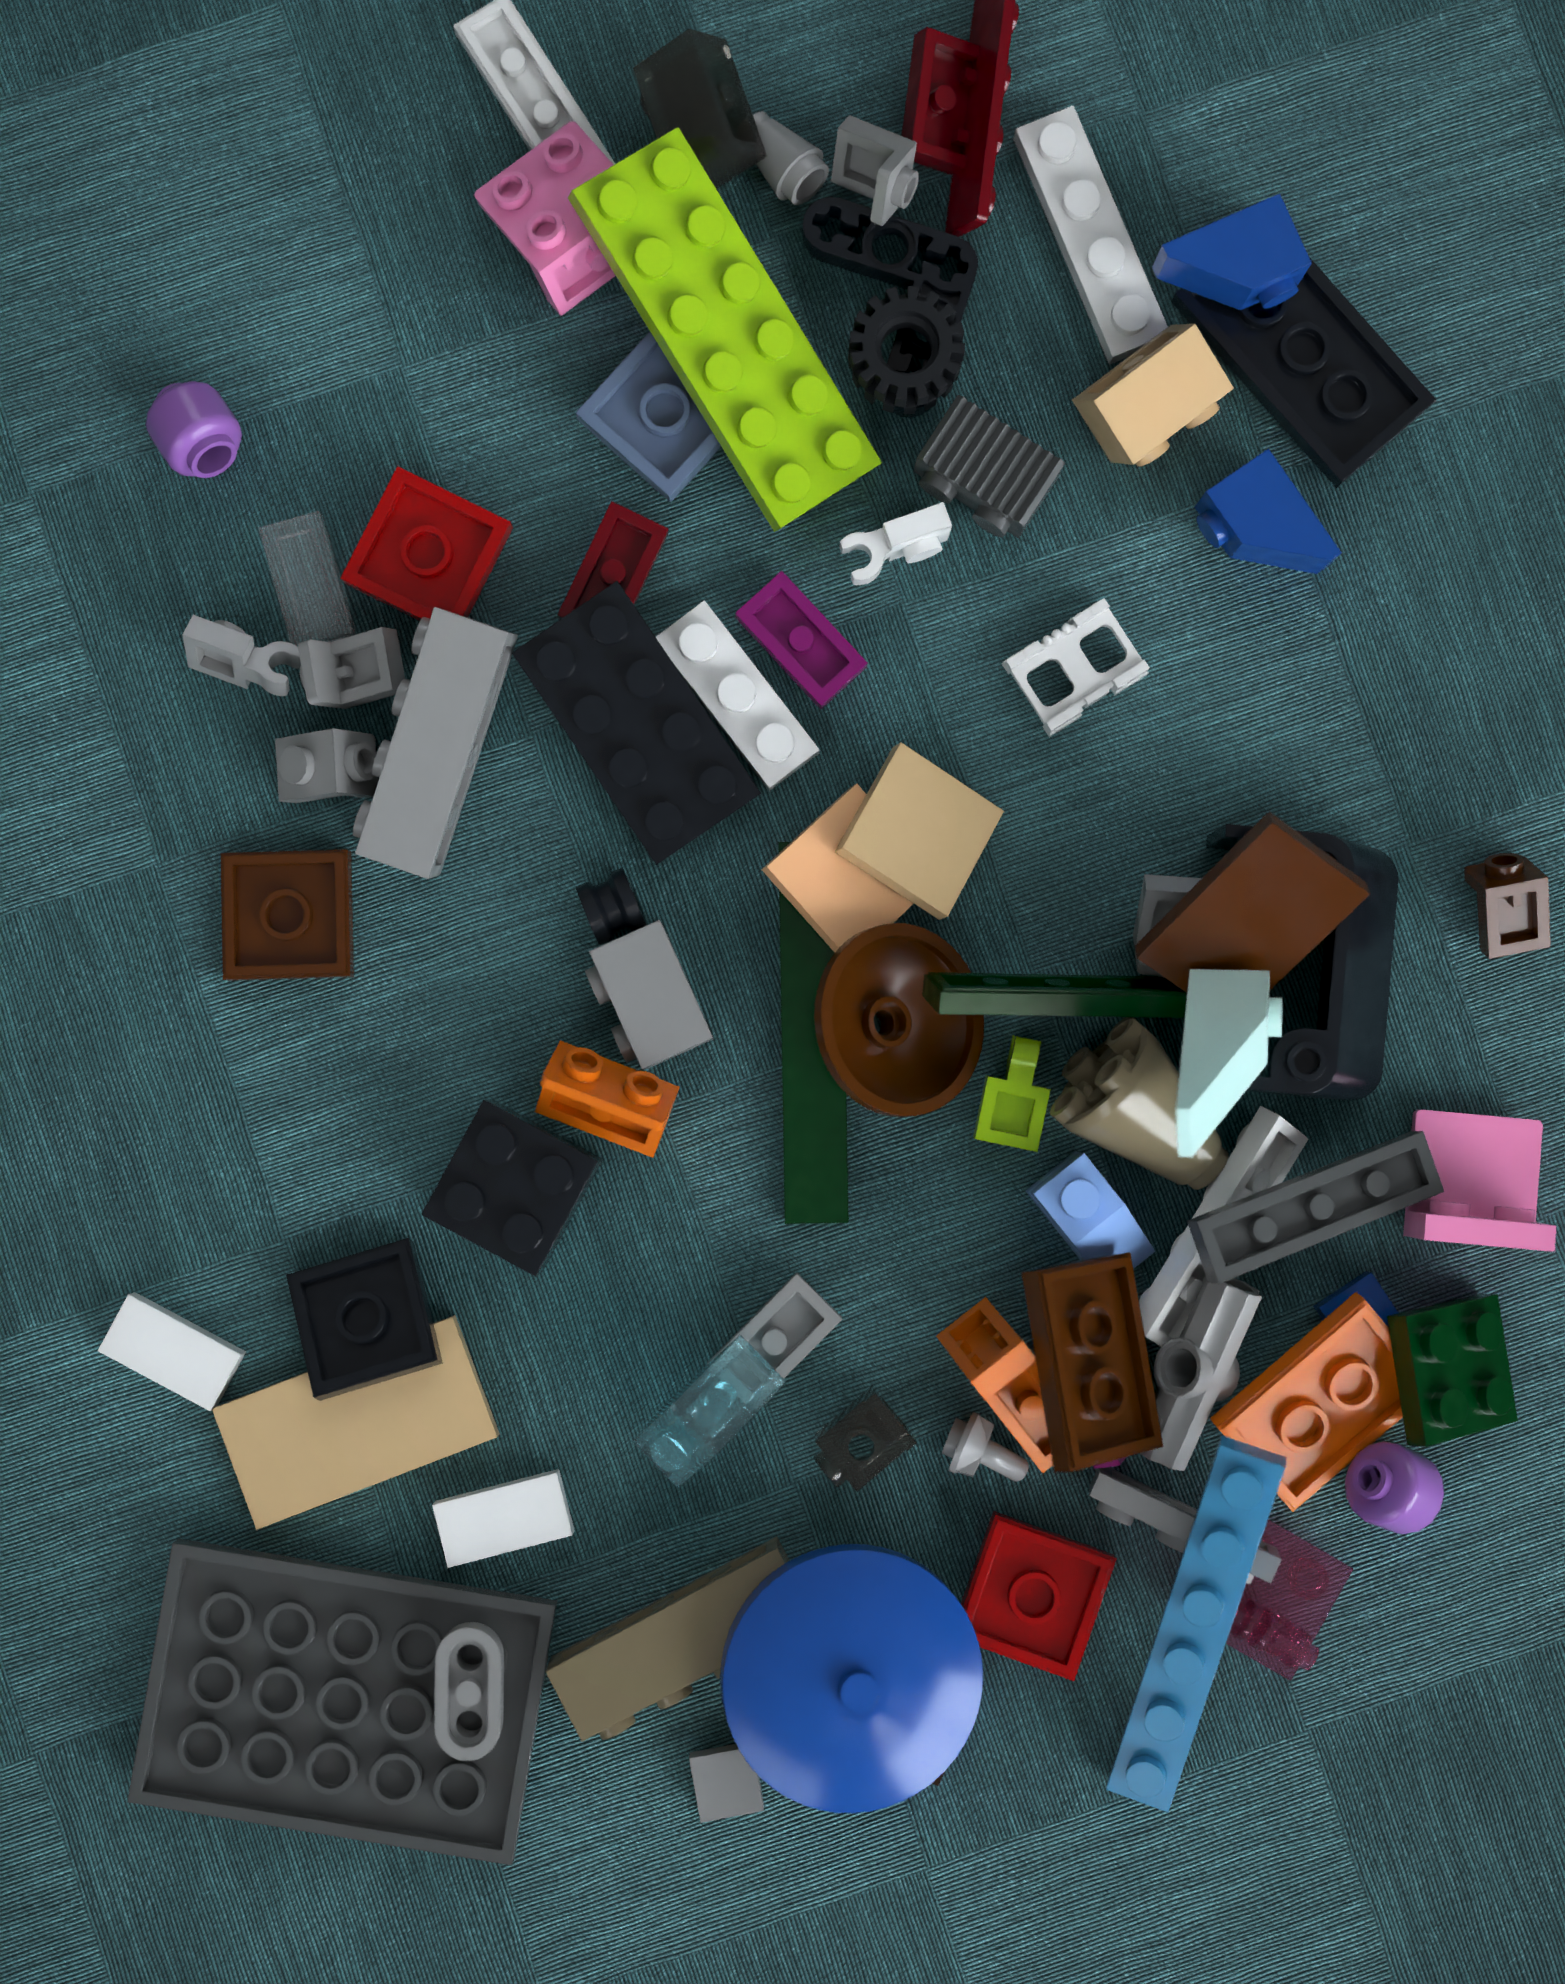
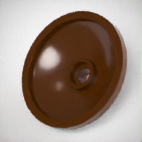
M890 923L875 926L855 934L841 945L829 960L820 978L814 1009L818 1046L825 1065L834 1080L858 1104L873 1112L894 1117L927 1114L941 1108L954 1099L968 1083L976 1068L984 1038V1015L938 1014L922 996L924 974H928V972L971 973L959 953L943 938L925 928L912 924ZM875 1015L879 1018L881 1024L879 1033H877L874 1025Z

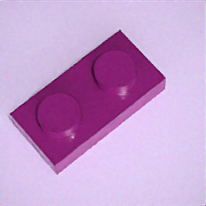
M780 571L735 613V618L820 710L867 668L868 662L783 571Z

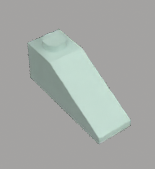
M1190 969L1176 1104L1178 1157H1193L1267 1065L1269 1037H1282L1283 998L1270 997V971Z

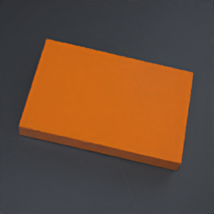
M1355 1292L1210 1418L1225 1437L1286 1457V1467L1277 1495L1292 1512L1352 1462L1358 1452L1374 1443L1403 1418L1389 1327L1368 1302Z

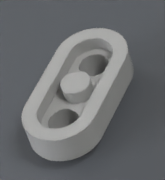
M465 1622L448 1631L436 1652L434 1729L437 1742L446 1754L457 1760L473 1761L484 1757L494 1748L503 1728L504 1650L500 1638L490 1627L478 1622ZM465 1645L477 1646L482 1652L483 1660L476 1665L465 1663L460 1656V1648ZM465 1711L477 1713L482 1720V1727L473 1731L465 1729L460 1723V1714Z

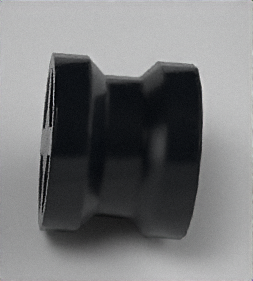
M623 867L611 872L608 880L598 885L586 882L576 886L582 907L599 945L612 941L615 932L624 928L638 930L647 926Z

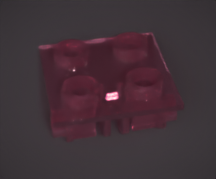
M1268 1519L1261 1540L1277 1547L1282 1559L1271 1584L1254 1576L1251 1584L1246 1583L1226 1644L1291 1681L1298 1667L1308 1671L1316 1662L1319 1648L1313 1645L1312 1642L1352 1573L1353 1568Z

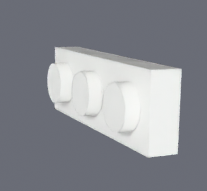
M705 600L656 636L690 689L769 791L819 754L820 749Z

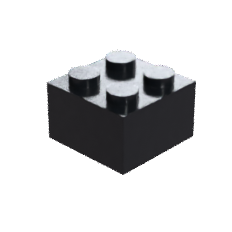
M483 1099L421 1215L536 1277L544 1271L604 1159L493 1099Z

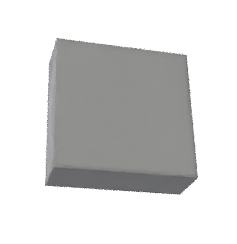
M736 1744L690 1752L689 1761L700 1823L764 1811L759 1776L749 1766Z

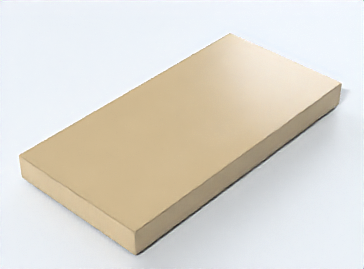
M456 1315L433 1323L443 1364L321 1401L313 1398L307 1371L212 1409L256 1530L487 1442L500 1435Z

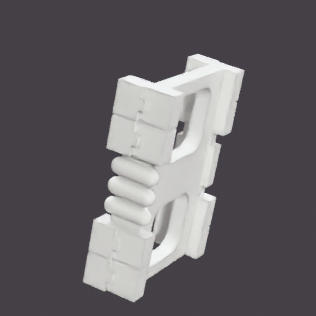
M1105 598L1076 614L1067 623H1064L1060 630L1055 629L1050 636H1044L1041 642L1037 640L1002 663L1008 675L1011 673L1044 724L1043 729L1049 737L1081 718L1082 708L1086 709L1106 696L1109 690L1114 695H1117L1148 674L1147 671L1150 667L1145 660H1142L1110 611V606ZM1100 627L1111 629L1126 654L1124 661L1104 673L1097 672L1092 667L1080 648L1081 639ZM1053 660L1064 671L1073 686V691L1055 705L1044 706L1029 685L1027 675L1046 661Z

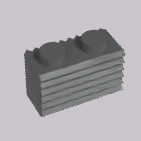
M957 395L916 458L913 472L922 477L919 481L921 488L935 499L950 504L953 498L973 509L975 512L972 515V519L985 531L1001 538L1005 536L1006 532H1009L1019 539L1057 481L1065 463L1061 458L1055 457L1050 451L1044 450L1039 444L1033 443L1028 437L1022 436L1017 430L1011 429L1006 423H1002L996 417L989 415L986 410L979 409L975 403L968 402L964 396Z

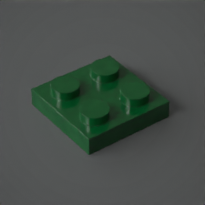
M1477 1294L1387 1316L1408 1446L1428 1447L1518 1421L1498 1294Z

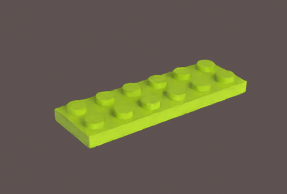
M679 127L570 192L568 200L774 532L882 463Z

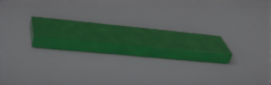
M778 842L779 853L790 842ZM779 890L785 1224L849 1223L846 1093L840 1088L825 1065L818 1046L814 1021L818 985L826 965L834 955V951Z

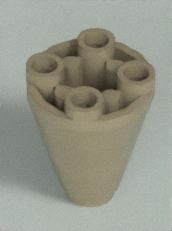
M1133 1017L1123 1018L1113 1027L1107 1039L1097 1048L1091 1051L1088 1047H1083L1067 1061L1062 1070V1076L1068 1082L1061 1095L1053 1103L1050 1115L1069 1132L1178 1185L1188 1184L1194 1190H1199L1209 1185L1224 1169L1228 1160V1152L1221 1146L1222 1140L1216 1129L1209 1135L1193 1157H1178L1176 1104L1179 1072L1157 1038Z

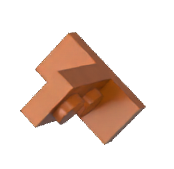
M985 1297L936 1335V1337L1043 1474L1053 1466L1036 1358L1019 1335Z

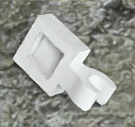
M942 502L885 522L883 527L867 533L855 532L847 535L840 541L839 548L841 553L846 554L859 549L865 551L871 560L865 568L851 572L853 585H865L875 580L881 572L883 562L887 558L889 561L904 556L907 563H914L936 555L942 550L940 543L948 541L952 524L945 504Z

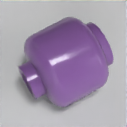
M189 381L168 385L158 393L147 413L145 425L151 440L169 467L180 475L200 478L214 477L229 468L236 459L237 450L240 447L242 438L239 422L219 392L209 384Z
M1383 1441L1370 1444L1362 1449L1348 1466L1345 1478L1346 1498L1353 1512L1369 1524L1399 1534L1419 1532L1432 1523L1441 1509L1444 1497L1443 1479L1436 1465L1419 1452L1400 1444Z

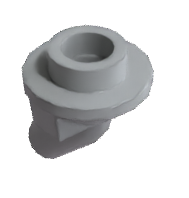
M974 1411L968 1423L958 1418L955 1419L942 1450L943 1455L953 1458L949 1467L950 1472L974 1477L979 1464H982L1006 1478L1018 1482L1026 1476L1029 1465L1025 1458L990 1440L994 1424Z

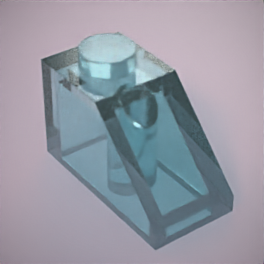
M739 1335L670 1398L632 1442L679 1488L742 1429L784 1385L786 1380Z

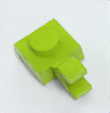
M1012 1035L1005 1079L987 1075L985 1077L973 1135L974 1139L1038 1152L1051 1091L1049 1088L1032 1085L1041 1041Z

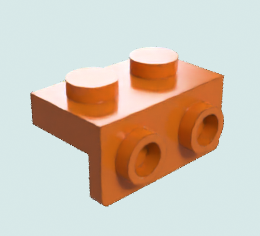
M560 1040L543 1072L540 1081L542 1090L535 1112L653 1158L660 1144L680 1087L661 1080L650 1072L638 1071L599 1056L590 1049L576 1047Z

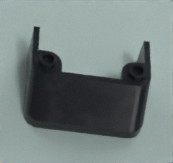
M1225 824L1207 835L1206 848L1231 850L1254 826ZM1297 831L1367 883L1370 895L1324 938L1317 1029H1295L1279 1037L1270 1052L1268 1077H1256L1246 1091L1335 1100H1358L1368 1096L1377 1088L1383 1072L1398 893V872L1391 858L1378 849L1327 833Z

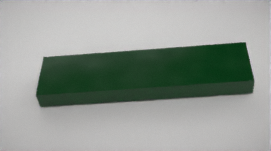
M928 972V974H924L922 991L924 999L938 1014L1185 1018L1187 993L1168 979L1159 976Z

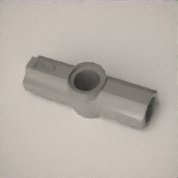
M1206 1277L1180 1337L1169 1340L1158 1351L1154 1363V1376L1158 1384L1155 1391V1400L1163 1447L1140 1453L1148 1460L1162 1464L1172 1470L1185 1471L1215 1402L1223 1401L1230 1397L1236 1389L1240 1377L1236 1354L1262 1298L1259 1290L1244 1281L1232 1278L1216 1284L1208 1282Z

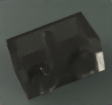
M687 29L633 67L641 90V106L652 122L657 139L679 127L716 189L767 157L726 39Z

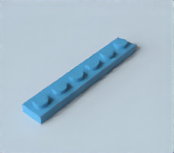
M1221 1436L1108 1777L1106 1790L1169 1812L1286 1467V1457Z

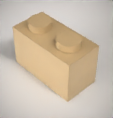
M1174 324L1168 326L1072 399L1111 463L1136 464L1138 467H1141L1164 454L1170 447L1167 439L1184 426L1187 429L1194 428L1215 415L1220 408L1217 401L1233 390L1234 387L1197 325Z

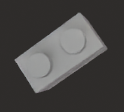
M660 920L589 951L595 966L586 969L585 973L599 1004L602 1005L611 1001L621 1024L611 1028V1031L626 1063L637 1059L641 1069L646 1070L714 1039Z

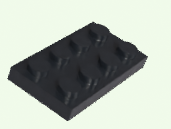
M1311 258L1312 264L1297 285L1299 291L1288 300L1264 309L1261 302L1243 310H1238L1182 288L1177 291L1171 301L1172 304L1190 324L1197 325L1211 348L1336 488L1437 401Z
M618 581L512 652L656 865L761 794Z

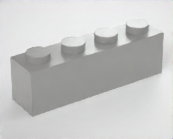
M434 607L431 618L423 617L420 620L411 647L412 654L418 655L411 680L402 679L392 704V715L399 717L391 741L386 739L382 741L374 759L372 775L379 777L372 802L364 800L355 818L353 836L360 838L355 854L426 879L441 875L512 657V652L514 651L518 638L517 634Z

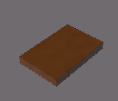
M1268 812L1135 945L1136 957L1186 993L1188 992L1190 969L1270 971L1271 990L1370 895V892L1364 880L1274 814Z
M1131 1253L1112 1254L1021 1272L1054 1472H1073L1163 1447Z

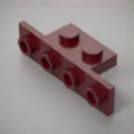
M974 0L969 42L930 27H925L914 35L901 136L917 142L914 163L952 175L945 233L958 237L984 225L995 204L996 191L992 184L995 160L1001 148L1004 135L1000 120L1003 97L1011 79V67L1008 64L1011 34L1016 27L1019 16V6L1016 0Z

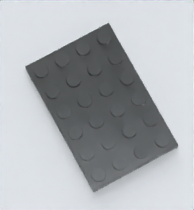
M178 1538L172 1543L127 1802L513 1865L558 1600ZM465 1622H478L490 1627L500 1638L504 1650L503 1728L494 1748L484 1757L473 1761L457 1760L446 1754L437 1742L434 1729L436 1652L448 1631ZM465 1645L460 1648V1656L465 1663L476 1665L483 1660L482 1652L477 1646ZM465 1711L460 1714V1723L465 1729L473 1731L482 1727V1720L477 1713Z

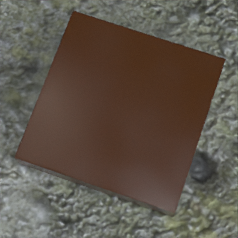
M343 849L221 853L223 980L354 977L351 851Z

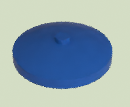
M842 1544L819 1548L786 1562L768 1575L747 1597L739 1609L724 1644L720 1670V1688L724 1713L734 1741L749 1766L763 1781L785 1797L804 1806L834 1813H860L886 1808L912 1797L933 1783L956 1759L965 1745L979 1711L983 1685L982 1657L974 1627L966 1611L951 1590L939 1577L918 1561L900 1552L868 1544Z

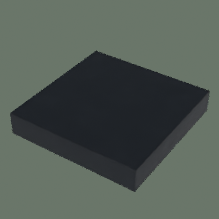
M402 1239L286 1275L313 1398L321 1401L443 1364L415 1245L411 1239Z

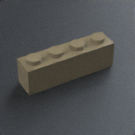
M778 1537L763 1543L551 1656L545 1672L581 1742L598 1733L602 1740L610 1739L622 1733L636 1722L633 1714L654 1703L657 1704L659 1709H665L680 1702L693 1692L691 1683L712 1672L717 1679H720L724 1644L739 1609L747 1597L768 1575L790 1561Z

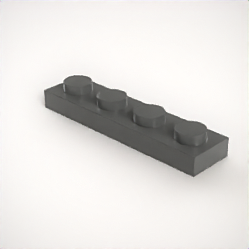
M1410 1131L1190 1219L1187 1223L1208 1282L1220 1284L1443 1193L1444 1189L1424 1132Z

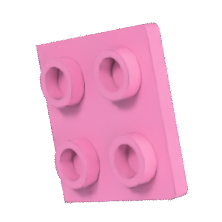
M574 121L565 124L474 193L479 206L530 264L548 302L560 316L615 277L611 267L568 200V196L573 189L613 166V163Z
M1415 1110L1412 1116L1411 1131L1424 1132L1444 1192L1405 1208L1403 1236L1429 1241L1555 1252L1557 1226L1536 1222L1543 1131L1542 1122L1533 1119Z

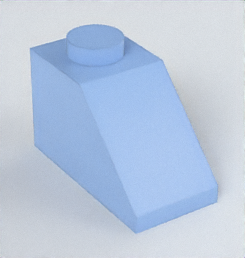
M1074 1151L1025 1190L1081 1261L1130 1252L1134 1269L1155 1252L1125 1203L1085 1153Z

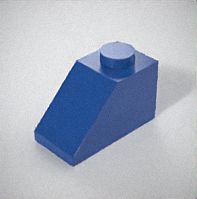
M1279 193L1163 244L1153 263L1152 269L1158 280L1232 308L1243 310L1261 302L1262 307L1267 309L1288 300L1299 291L1297 285L1312 262Z
M1269 448L1208 489L1195 506V509L1200 514L1196 517L1203 536L1213 547L1219 548L1222 546L1232 559L1318 574L1342 553Z

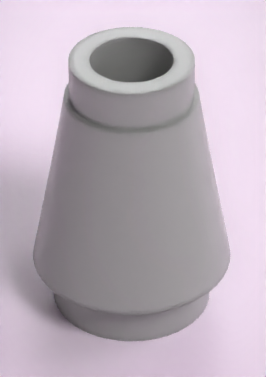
M764 111L752 115L740 129L738 140L745 146L746 151L778 199H788L794 205H801L810 200L825 183L829 167L823 161L822 150L775 119L770 118Z

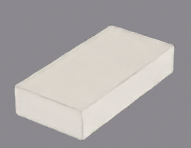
M136 1292L127 1295L98 1349V1352L208 1411H212L214 1407L218 1406L246 1354V1351Z
M559 1469L437 1500L432 1505L448 1568L572 1536L575 1531Z

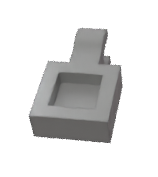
M193 614L182 634L188 668L248 689L250 683L254 682L273 695L287 696L290 691L289 678L274 672L272 669L281 664L289 665L296 669H300L301 666L299 651L296 645L285 641H276L264 647H255L253 636L246 634L240 627L228 621L216 620L213 622Z

